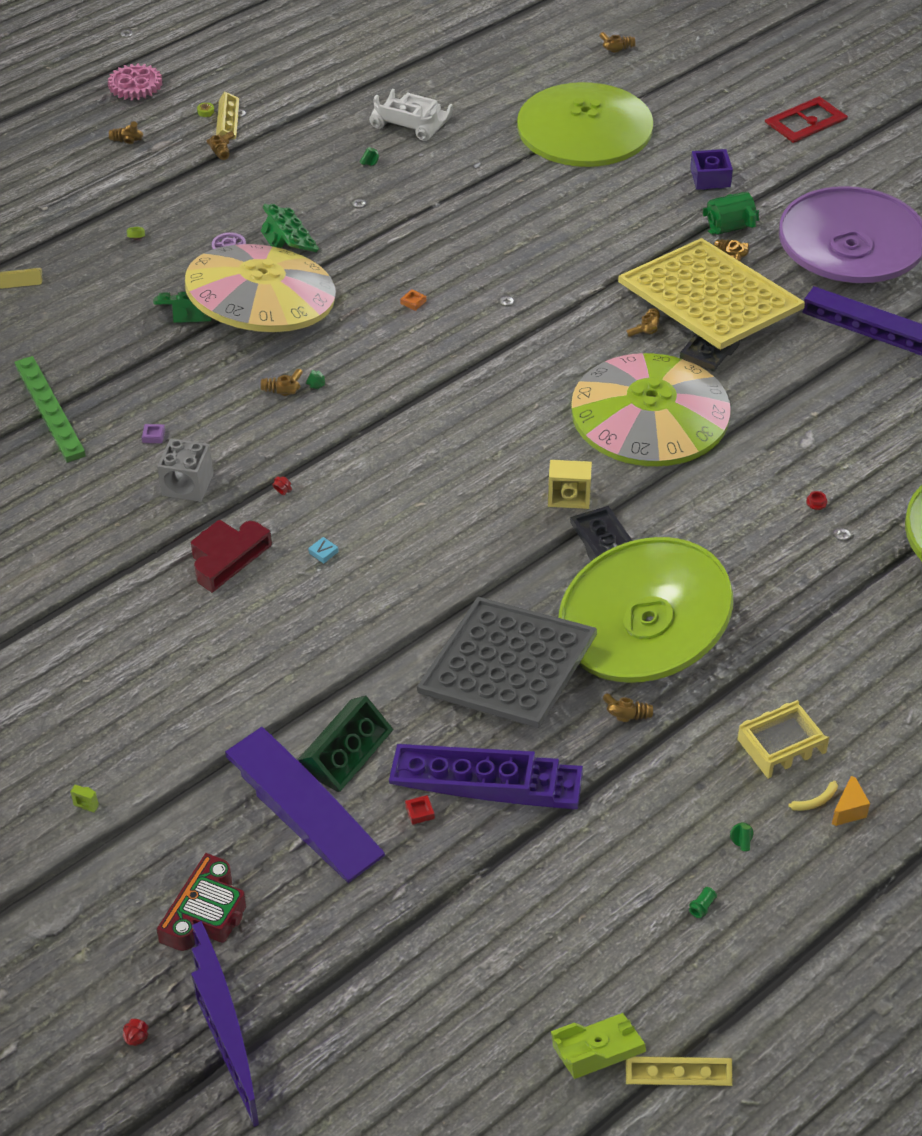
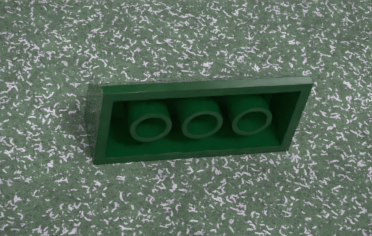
M366 695L351 699L297 760L320 783L336 792H341L394 729Z

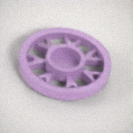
M223 233L213 239L212 249H216L215 246L224 247L246 244V240L237 233Z

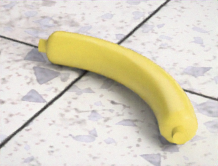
M836 781L830 782L827 789L820 796L807 801H793L791 804H788V807H791L793 811H805L822 806L833 797L838 784Z

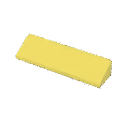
M224 92L219 100L216 135L222 136L232 131L235 135L232 139H236L239 98L227 92Z
M40 268L0 272V289L42 284V269Z
M634 1056L625 1060L626 1084L732 1086V1058Z

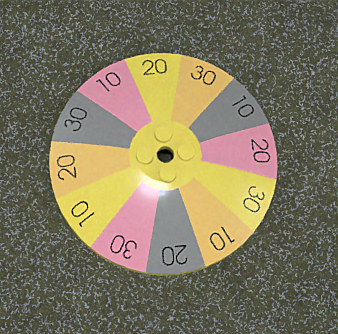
M241 244L216 248L203 253L193 260L185 275L186 293L199 310L219 322L246 330L284 332L305 328L325 318L333 308L335 301V285L329 274L321 266L300 254L272 246Z

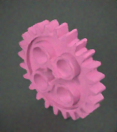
M139 63L136 66L130 64V67L124 65L123 69L118 67V71L114 70L113 74H110L108 78L110 92L114 96L118 95V98L124 97V100L128 98L140 100V97L146 99V95L152 96V93H157V90H160V86H162L160 71L152 68L151 65L146 67V64L142 66Z

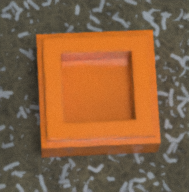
M411 289L400 299V304L416 311L427 301V296Z

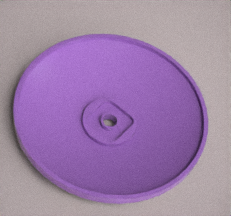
M851 186L815 190L800 196L790 203L780 219L779 239L786 253L803 268L825 278L851 283L880 282L907 273L922 259L921 217L906 203L880 191Z

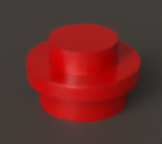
M277 476L274 479L272 486L278 493L285 495L292 491L291 482L286 477Z
M821 491L811 492L806 500L807 505L814 510L824 509L828 502L826 495Z

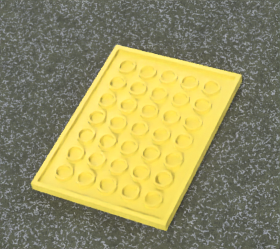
M703 238L621 274L618 279L619 283L720 350L804 309L805 306L803 300Z

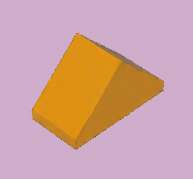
M850 777L835 808L832 825L838 826L867 818L870 802L856 777Z

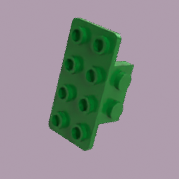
M275 204L263 205L262 208L268 217L262 225L261 232L270 246L282 248L286 242L291 247L318 252L319 248L315 240L311 238L308 230L304 228L301 220L295 215L294 210L288 207L281 208Z
M186 291L178 292L177 295H170V292H162L153 300L154 305L172 304L173 323L212 321L210 316L203 313L191 302Z

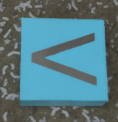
M324 537L308 548L309 554L323 564L339 552L338 547Z

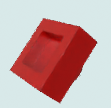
M428 795L405 801V808L412 825L435 819V813Z

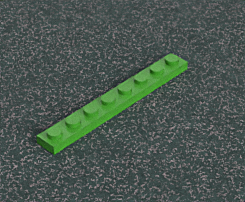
M31 356L15 361V367L65 461L68 463L86 457L84 448L34 357Z

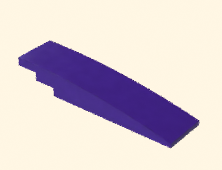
M260 727L225 751L226 758L241 771V777L256 790L257 797L347 883L351 882L385 856V852L344 807L263 727Z
M397 744L389 784L487 801L578 809L583 766L559 764V759L535 757V751Z
M200 921L192 925L196 947L192 948L196 971L192 972L191 975L196 1000L255 1127L259 1125L239 1022L218 958L203 923Z

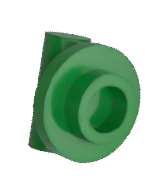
M367 147L359 162L362 165H376L379 160L378 151L375 148Z
M745 822L738 823L731 829L730 839L735 845L740 846V850L750 851V843L754 834L753 829Z

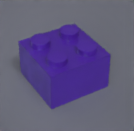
M727 149L692 151L690 170L696 189L705 190L731 187L733 169Z

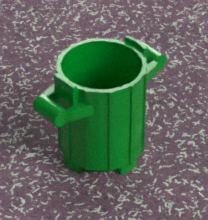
M741 192L709 200L707 208H703V217L707 216L711 228L708 232L711 235H719L748 227H756V221H759V210H756L755 202L749 192Z

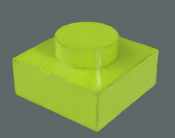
M76 784L70 791L73 805L95 813L99 807L96 792L89 787H81Z

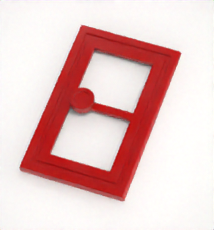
M819 96L767 118L765 123L794 143L847 120L848 116ZM818 104L833 116L817 122V117H807L801 111ZM798 114L811 126L793 132L780 121Z

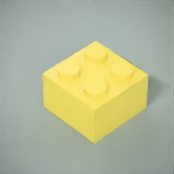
M550 460L548 507L589 509L592 462Z

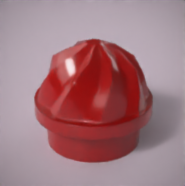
M130 1019L129 1023L123 1027L125 1042L131 1046L142 1044L149 1035L147 1032L149 1026L142 1020Z

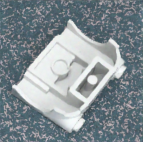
M392 89L384 105H380L379 96L375 95L373 99L374 109L369 120L371 125L377 129L383 128L388 122L416 129V136L422 141H427L453 116V105L450 104L447 111H443L437 100L407 93L401 99L395 98V89Z

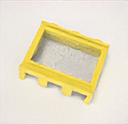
M796 700L792 703H786L771 712H765L755 719L744 721L739 725L737 740L765 776L771 778L773 767L776 764L781 763L784 769H788L792 766L793 757L800 754L804 760H808L811 758L813 748L815 747L818 748L822 755L825 754L830 737L825 736L799 705V701Z

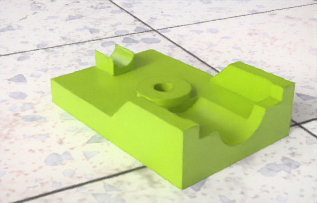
M623 1013L586 1027L574 1022L551 1031L553 1048L574 1079L646 1052L644 1041L636 1032L634 1026L631 1025L630 1019L628 1020Z

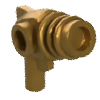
M601 32L599 35L604 41L603 47L613 53H617L622 49H628L629 47H635L636 45L635 37L629 36L628 38L627 36L625 38L623 36L621 38L619 35L609 37L604 32Z
M132 121L125 128L109 130L110 140L120 142L124 140L127 144H133L134 141L142 140L143 132L137 129V122Z
M232 131L222 136L213 135L206 142L221 160H226L229 157L227 144L235 135Z
M717 239L714 243L715 247L740 262L741 258L749 253L748 243Z
M656 308L648 310L642 316L641 324L626 330L628 337L642 332L646 334L657 332L660 320L659 310Z
M296 369L292 376L282 375L278 377L277 381L275 377H273V381L272 378H269V381L268 378L261 379V391L267 392L269 389V392L275 393L277 391V394L282 396L295 394L301 387L298 380L303 371Z
M609 693L603 696V701L608 704L607 711L619 721L628 722L630 719H647L653 716V705L644 704L643 702L639 703V701H636L634 704L632 699L622 697L617 701Z

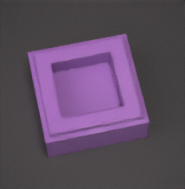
M144 424L142 443H163L165 425Z

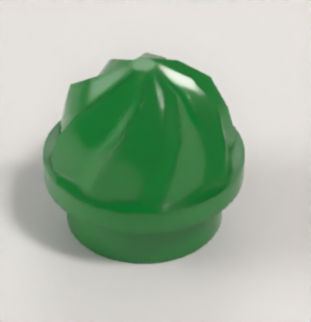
M311 370L305 384L309 385L311 389H319L325 385V377L319 370L317 372Z

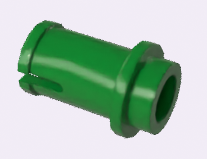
M710 887L703 888L697 899L689 904L691 915L696 918L706 916L708 913L707 909L717 898V893Z

